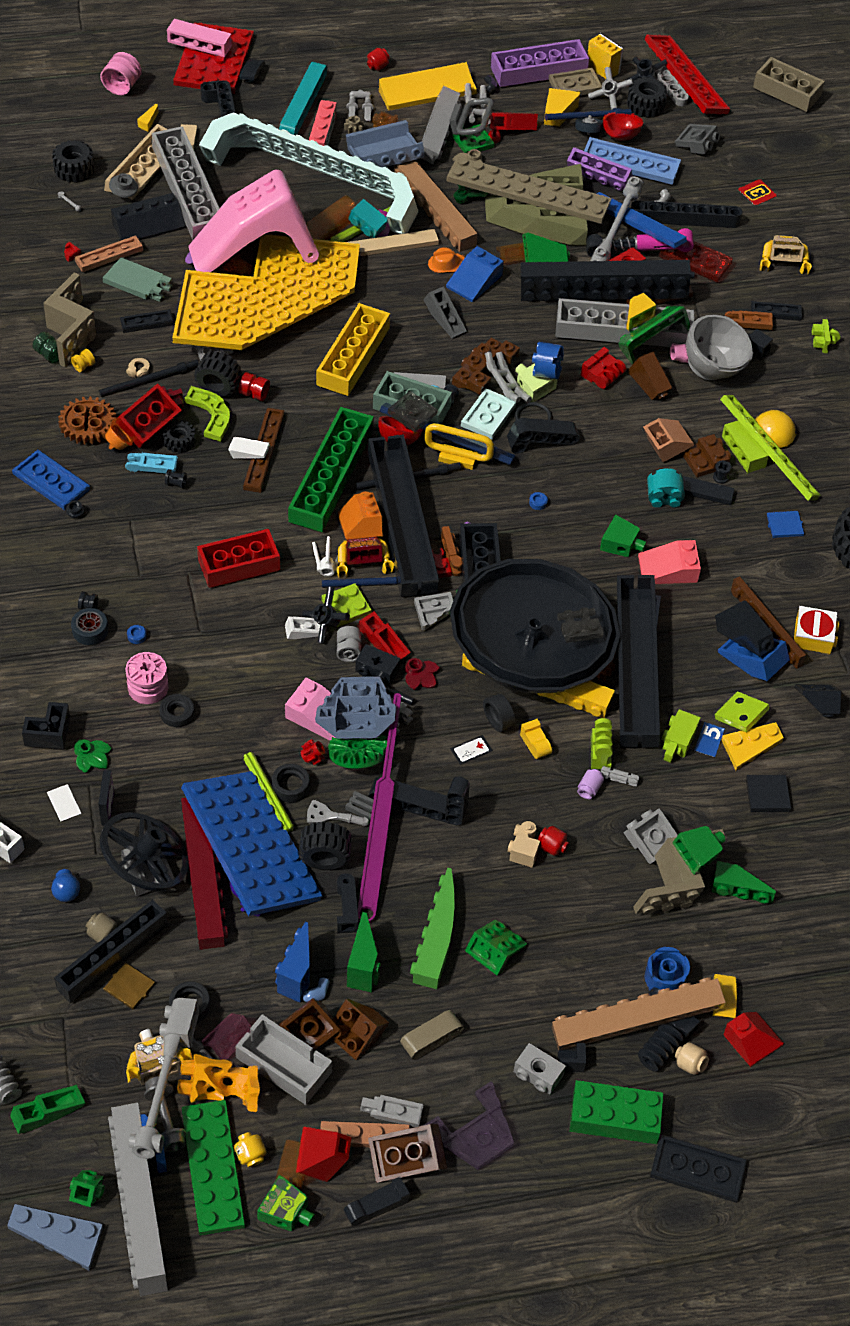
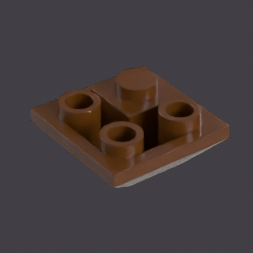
M346 999L334 1017L340 1031L333 1035L331 1039L351 1057L358 1060L379 1040L389 1022L374 1009Z

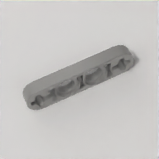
M665 66L656 70L654 78L663 82V85H666L667 95L678 106L687 105L689 95L675 77L671 75L670 71Z

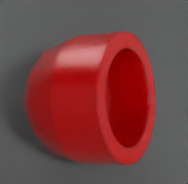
M492 129L488 135L494 143H498L501 140L499 130Z

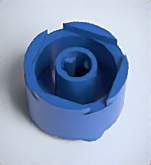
M538 342L537 353H533L532 363H535L533 376L558 379L562 370L560 365L564 358V347L559 344Z
M662 947L657 949L649 957L645 970V982L649 987V991L653 987L659 990L666 988L675 990L679 989L680 985L685 984L690 971L687 957L679 953L680 951L676 948Z

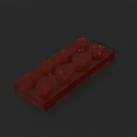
M695 241L693 249L688 252L671 249L661 250L659 253V257L665 260H690L691 271L716 282L720 280L733 261L732 257Z

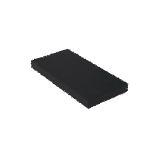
M660 1134L650 1177L737 1203L747 1159Z

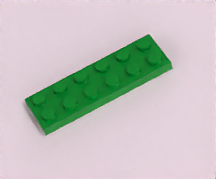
M226 1100L183 1106L182 1115L186 1131V1144L199 1236L243 1229L245 1225Z

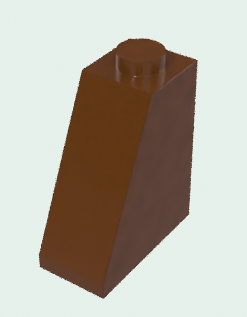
M654 352L639 357L627 370L651 400L656 398L661 400L667 397L668 392L672 389Z

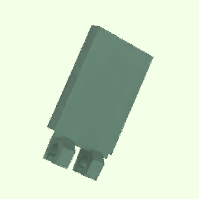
M120 258L103 276V283L145 300L150 297L160 302L164 298L161 294L163 290L170 291L173 288L172 284H170L172 278L163 276L162 273L124 258Z

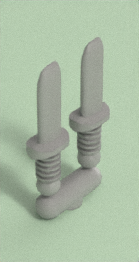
M363 90L351 91L349 93V103L346 105V108L349 110V117L355 116V110L358 109L355 99L363 98L365 99V104L362 105V109L365 110L364 118L366 121H370L371 111L374 109L373 104H371L372 94Z

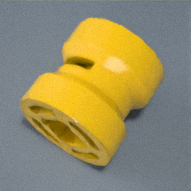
M84 349L79 355L71 357V362L78 372H82L87 366L90 367L95 364V358L91 351Z

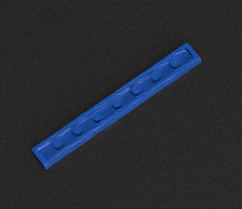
M600 192L596 193L598 195L606 196ZM611 199L607 214L616 218L622 203ZM630 207L627 208L622 219L626 224L673 248L687 242V237Z

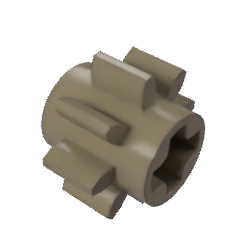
M350 116L346 119V123H344V130H348V134L362 131L364 128V121H360L358 116Z

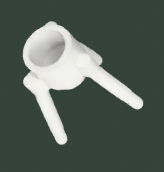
M329 536L326 543V557L321 561L316 543H312L317 563V572H320L323 576H332L334 573H337L339 564L338 555L335 562L330 557L331 538Z

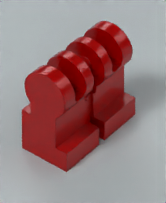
M603 347L582 364L580 375L591 383L595 382L599 388L605 389L626 372V366L623 361L615 359L609 354V350Z

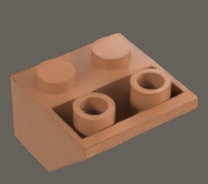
M658 418L643 427L649 442L662 462L694 446V443L678 420Z

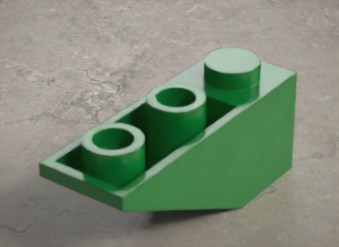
M717 861L711 892L722 896L729 895L743 900L750 899L760 903L772 904L776 893L774 889L736 864Z

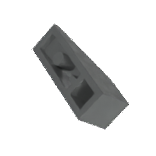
M444 286L429 292L423 300L431 315L448 335L454 338L467 332Z

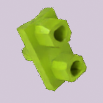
M823 319L822 324H813L812 335H816L813 339V347L822 348V353H828V345L830 343L836 344L840 339V333L834 329L829 331L828 319Z

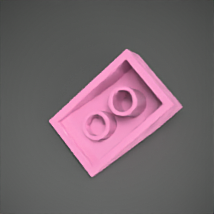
M305 678L285 704V718L328 740H332L334 736L315 721L318 706L324 704L325 697L330 696L331 692L322 685Z

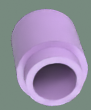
M596 769L587 770L578 785V794L585 799L594 797L604 781L602 773Z

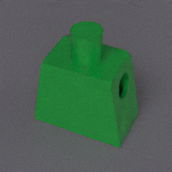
M615 515L602 537L600 550L629 557L633 549L643 552L647 542L639 539V527Z
M703 826L679 833L672 844L693 875H695L722 852L723 848L720 844L725 842V836L721 831L713 834L709 827Z

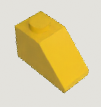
M644 293L630 299L626 326L628 331L655 316L656 304Z

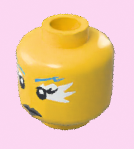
M251 1132L240 1135L238 1137L239 1141L234 1145L240 1163L247 1165L248 1168L262 1163L267 1151L260 1135H251Z

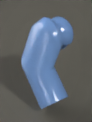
M320 978L316 988L303 993L304 1001L308 1002L312 998L318 1001L323 1000L330 981L327 978Z

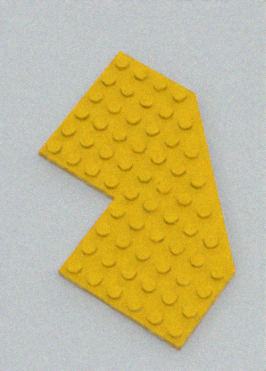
M264 234L260 236L254 277L186 270L172 342L243 350L339 301L355 291L360 244L313 239L319 257L315 262L308 263L303 260L291 237Z

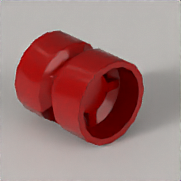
M245 372L240 380L238 392L245 396L252 395L254 399L264 401L270 389V380L263 377L257 378L256 375Z

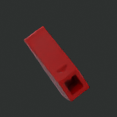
M492 111L490 129L537 130L538 114Z

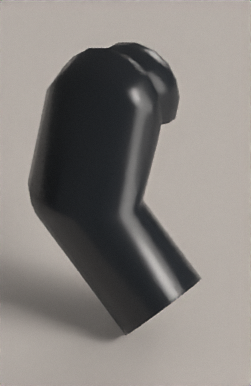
M487 75L484 78V81L488 84L486 91L491 94L497 89L498 85L490 75Z

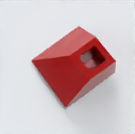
M303 1127L296 1173L328 1182L348 1161L352 1137L339 1132Z

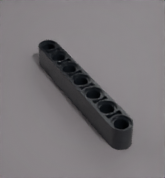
M639 200L631 203L632 209L661 224L737 228L740 225L743 212L738 206Z

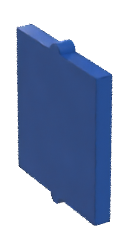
M798 511L767 513L768 527L771 530L772 538L804 536L803 522L800 520Z

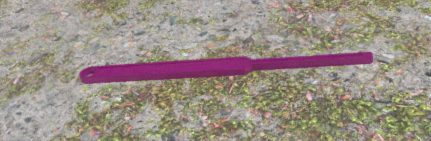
M396 693L393 699V704L396 706L395 721L389 727L383 775L376 781L358 903L359 921L361 920L360 912L362 910L370 909L373 912V916L368 919L369 924L376 918L394 792V782L390 776L401 706V694Z

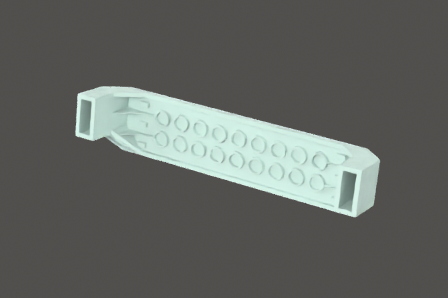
M233 112L213 120L199 144L206 161L221 166L230 147H256L394 199L386 217L391 231L398 234L408 233L418 213L413 193L404 174L394 173L386 167H378L373 162L362 161L359 157L349 156L343 151H335L327 145H319L314 140L309 141L300 135L295 136L284 129H276L271 124L266 125L257 119L252 120L244 114Z

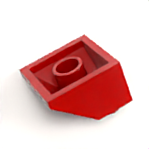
M744 1012L727 1023L723 1034L750 1067L784 1045L757 1012Z

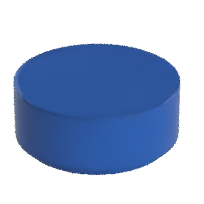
M541 492L531 494L529 499L530 507L535 510L544 509L547 506V496Z
M133 625L127 630L129 642L140 644L146 640V630L143 626Z

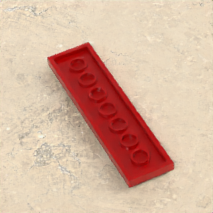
M646 35L644 40L661 61L666 59L668 64L665 67L668 68L671 75L685 89V92L693 99V102L698 105L702 113L718 115L729 113L730 108L671 36Z

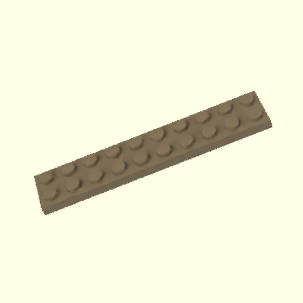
M457 156L447 175V182L600 224H602L612 199Z

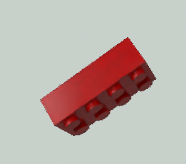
M269 529L197 546L198 561L208 588L280 570V555Z

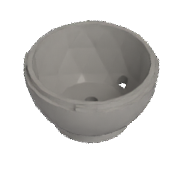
M721 315L700 317L692 323L687 333L685 346L689 366L696 375L703 379L717 380L729 378L742 371L752 359V345L748 334L729 317Z

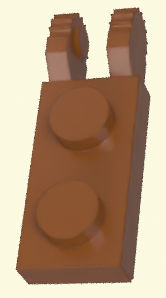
M728 311L725 313L726 317L733 319L742 328L772 330L773 327L772 313L752 311Z
M445 526L442 528L441 533L444 552L449 560L452 575L459 576L462 573V558L459 556L458 547L454 546V533L450 532L449 526Z

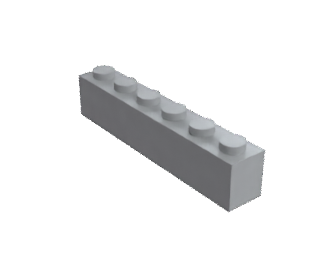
M444 85L436 99L421 141L423 142L425 158L421 159L431 164H434L436 159L439 160L443 153L442 150L446 144L444 139H447L451 128L450 117L455 104H460V100H458L460 93Z

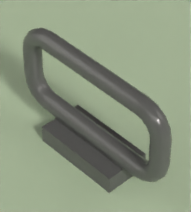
M491 98L473 99L468 101L464 108H462L461 103L455 104L449 120L453 135L466 136L483 132L487 127L494 101ZM488 104L481 125L476 128L463 129L469 109L476 105Z

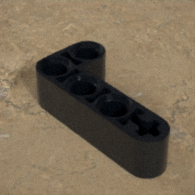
M208 81L200 85L201 100L204 103H218L220 117L235 113L231 87L228 81Z
M519 418L513 423L507 434V440L511 451L514 454L524 452L530 442L574 445L580 441V435L576 424L571 421Z

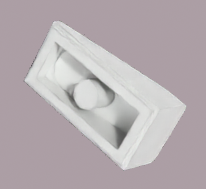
M234 437L230 444L229 452L233 459L265 458L270 444Z
M288 617L285 623L287 639L317 637L320 625L313 618Z

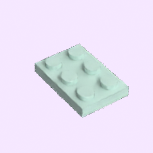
M485 388L461 421V427L493 439L516 407V402Z

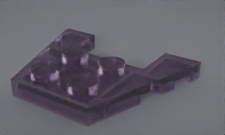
M492 1081L475 1091V1096L487 1111L463 1127L451 1133L439 1116L425 1124H439L443 1146L477 1170L514 1146L512 1135L506 1118L502 1113L501 1104L496 1096Z

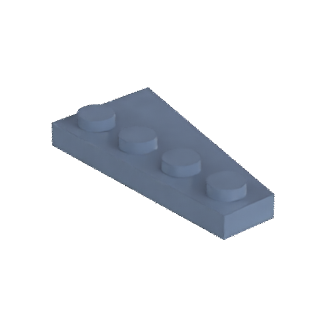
M17 1204L14 1205L7 1225L8 1229L33 1242L40 1243L44 1248L63 1255L64 1258L82 1265L83 1268L89 1271L103 1230V1224Z

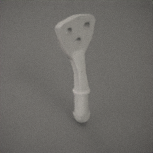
M316 800L311 802L307 810V823L309 824L330 820H342L362 825L363 827L370 824L369 819L366 817L355 816L351 813L332 812L325 804Z

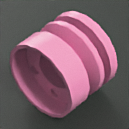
M118 52L114 54L102 70L101 81L111 93L125 95L140 77L141 66L132 55Z
M151 652L138 653L131 657L125 668L127 687L131 698L141 704H152L162 700L168 691L167 667L163 658Z

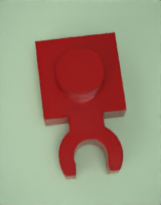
M440 548L438 555L434 554L432 550L438 578L451 577L452 571L448 558H443V549Z

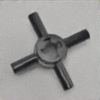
M636 56L633 58V62L637 66V74L624 81L631 78L634 81L642 77L655 79V71L666 66L668 63L664 59L653 65L651 60H640Z
M327 587L324 604L317 605L314 610H303L302 612L303 617L313 618L320 625L317 643L321 644L325 643L328 626L336 627L341 620L348 621L350 619L349 613H341L332 606L335 591L333 587Z

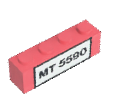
M321 100L309 141L314 140L319 145L328 146L336 120V102Z

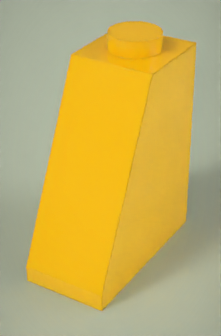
M549 88L545 114L574 112L579 105L580 92ZM544 118V125L560 126L566 119L545 120Z

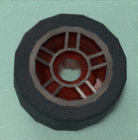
M86 608L73 616L71 621L72 633L79 643L84 645L98 644L108 635V621L102 611L95 608Z

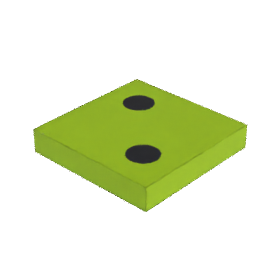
M737 691L714 715L716 720L748 732L769 710V704Z

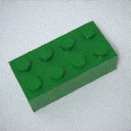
M576 1080L573 1091L569 1132L657 1144L661 1128L663 1093Z

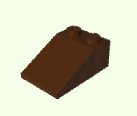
M428 1124L368 1138L376 1183L393 1180L399 1176L403 1178L447 1168L439 1124Z

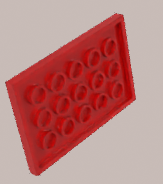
M194 23L231 33L232 46L225 57L185 47L173 79V85L200 89V85L203 82L224 80L230 83L231 92L234 94L254 37V31Z

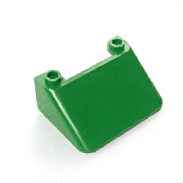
M667 306L655 317L629 334L623 335L619 341V348L632 365L635 362L632 350L678 320L689 331L691 326L686 309L683 306Z

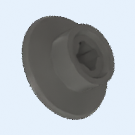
M122 173L110 180L109 188L112 193L119 197H131L137 193L138 184L130 175Z

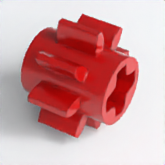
M313 739L302 745L301 756L306 763L312 762L313 765H316L324 759L325 748L321 742L317 741L314 743Z

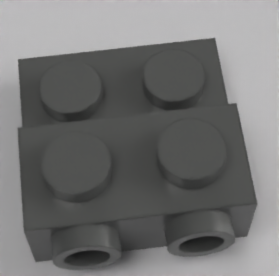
M689 124L675 140V143L679 147H690L691 153L705 154L708 150L712 149L714 142L719 141L720 134L715 125Z

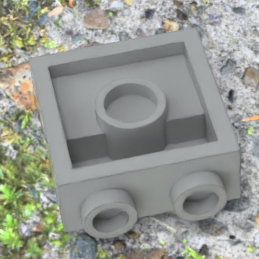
M660 808L654 812L651 809L641 815L643 818L641 821L637 822L635 819L626 825L628 830L623 832L634 849L639 848L649 864L656 860L655 855L667 838L678 836Z

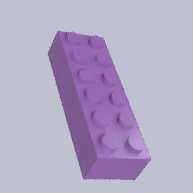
M577 39L493 52L491 69L499 86L503 87L549 80V74L587 69L589 57L580 40Z

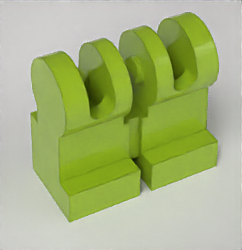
M606 718L596 720L595 728H592L591 769H602L603 766L610 767L611 770L612 721Z

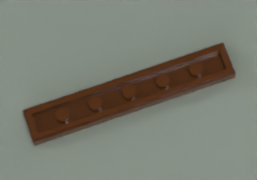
M267 408L257 441L267 442L270 446L265 458L251 459L243 490L261 493L285 415L284 410Z

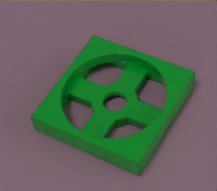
M478 124V125H475V126H471V127H468V128H465V129L476 128V127H479L481 124ZM485 130L480 133L481 136L466 135L467 140L464 141L460 140L462 135H453L452 132L453 139L464 153H468L472 149L481 152L494 148V142ZM486 141L483 145L479 144V142Z

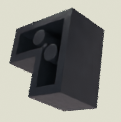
M48 702L45 718L25 716L22 730L24 746L64 749L70 722L68 703Z

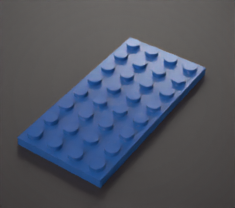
M252 771L183 783L181 789L248 916L321 900L322 894L306 865L300 860L297 848L287 830L283 829L281 822L273 811V807L267 800Z

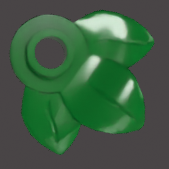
M82 739L77 741L74 746V752L77 755V767L84 773L91 766L106 769L108 761L105 754L111 751V747L100 740L90 742L89 740ZM84 746L88 748V750H83L81 747Z

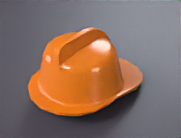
M439 248L429 259L428 266L433 272L437 273L455 272L465 257L455 253L450 248Z
M114 418L105 437L110 443V450L115 448L121 451L127 446H131L133 441L115 422L117 418Z

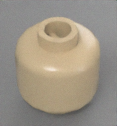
M686 1043L683 1047L680 1046L675 1053L677 1066L693 1075L699 1072L702 1073L709 1062L706 1050L693 1043Z

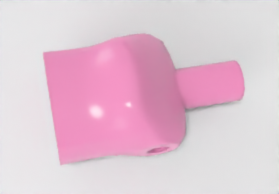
M672 343L670 347V357L672 360L688 363L686 343Z

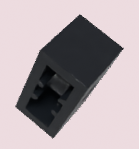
M367 644L357 657L355 672L362 676L380 677L382 682L388 686L391 685L400 670L399 657Z

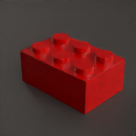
M157 383L124 411L115 422L140 448L163 429L166 424L178 416L182 410Z

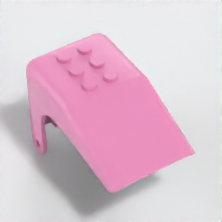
M276 169L230 196L188 246L196 271L212 272L244 246L271 231H280L289 235L305 262L313 263L318 259L319 253L308 230V225L286 176L281 170Z

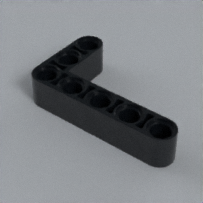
M459 776L454 777L447 795L392 780L394 782L392 808L452 825H460L462 823L469 799L470 782L467 779ZM381 777L374 779L368 795L369 798L374 799L376 781Z

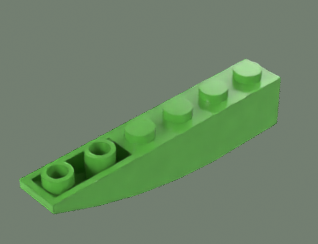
M447 868L446 874H442L440 877L439 886L441 889L440 892L436 891L433 903L436 905L434 909L429 911L427 921H430L428 927H424L422 933L424 942L423 945H418L416 952L418 960L412 963L410 974L413 975V983L433 989L438 988L452 937L454 884L451 868Z

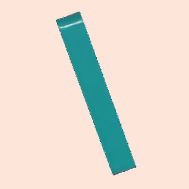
M316 62L310 63L280 123L279 130L284 129L295 136L298 134L326 77L327 65Z

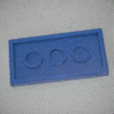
M39 450L12 469L13 475L63 510H66L69 502L77 501L90 490V485Z

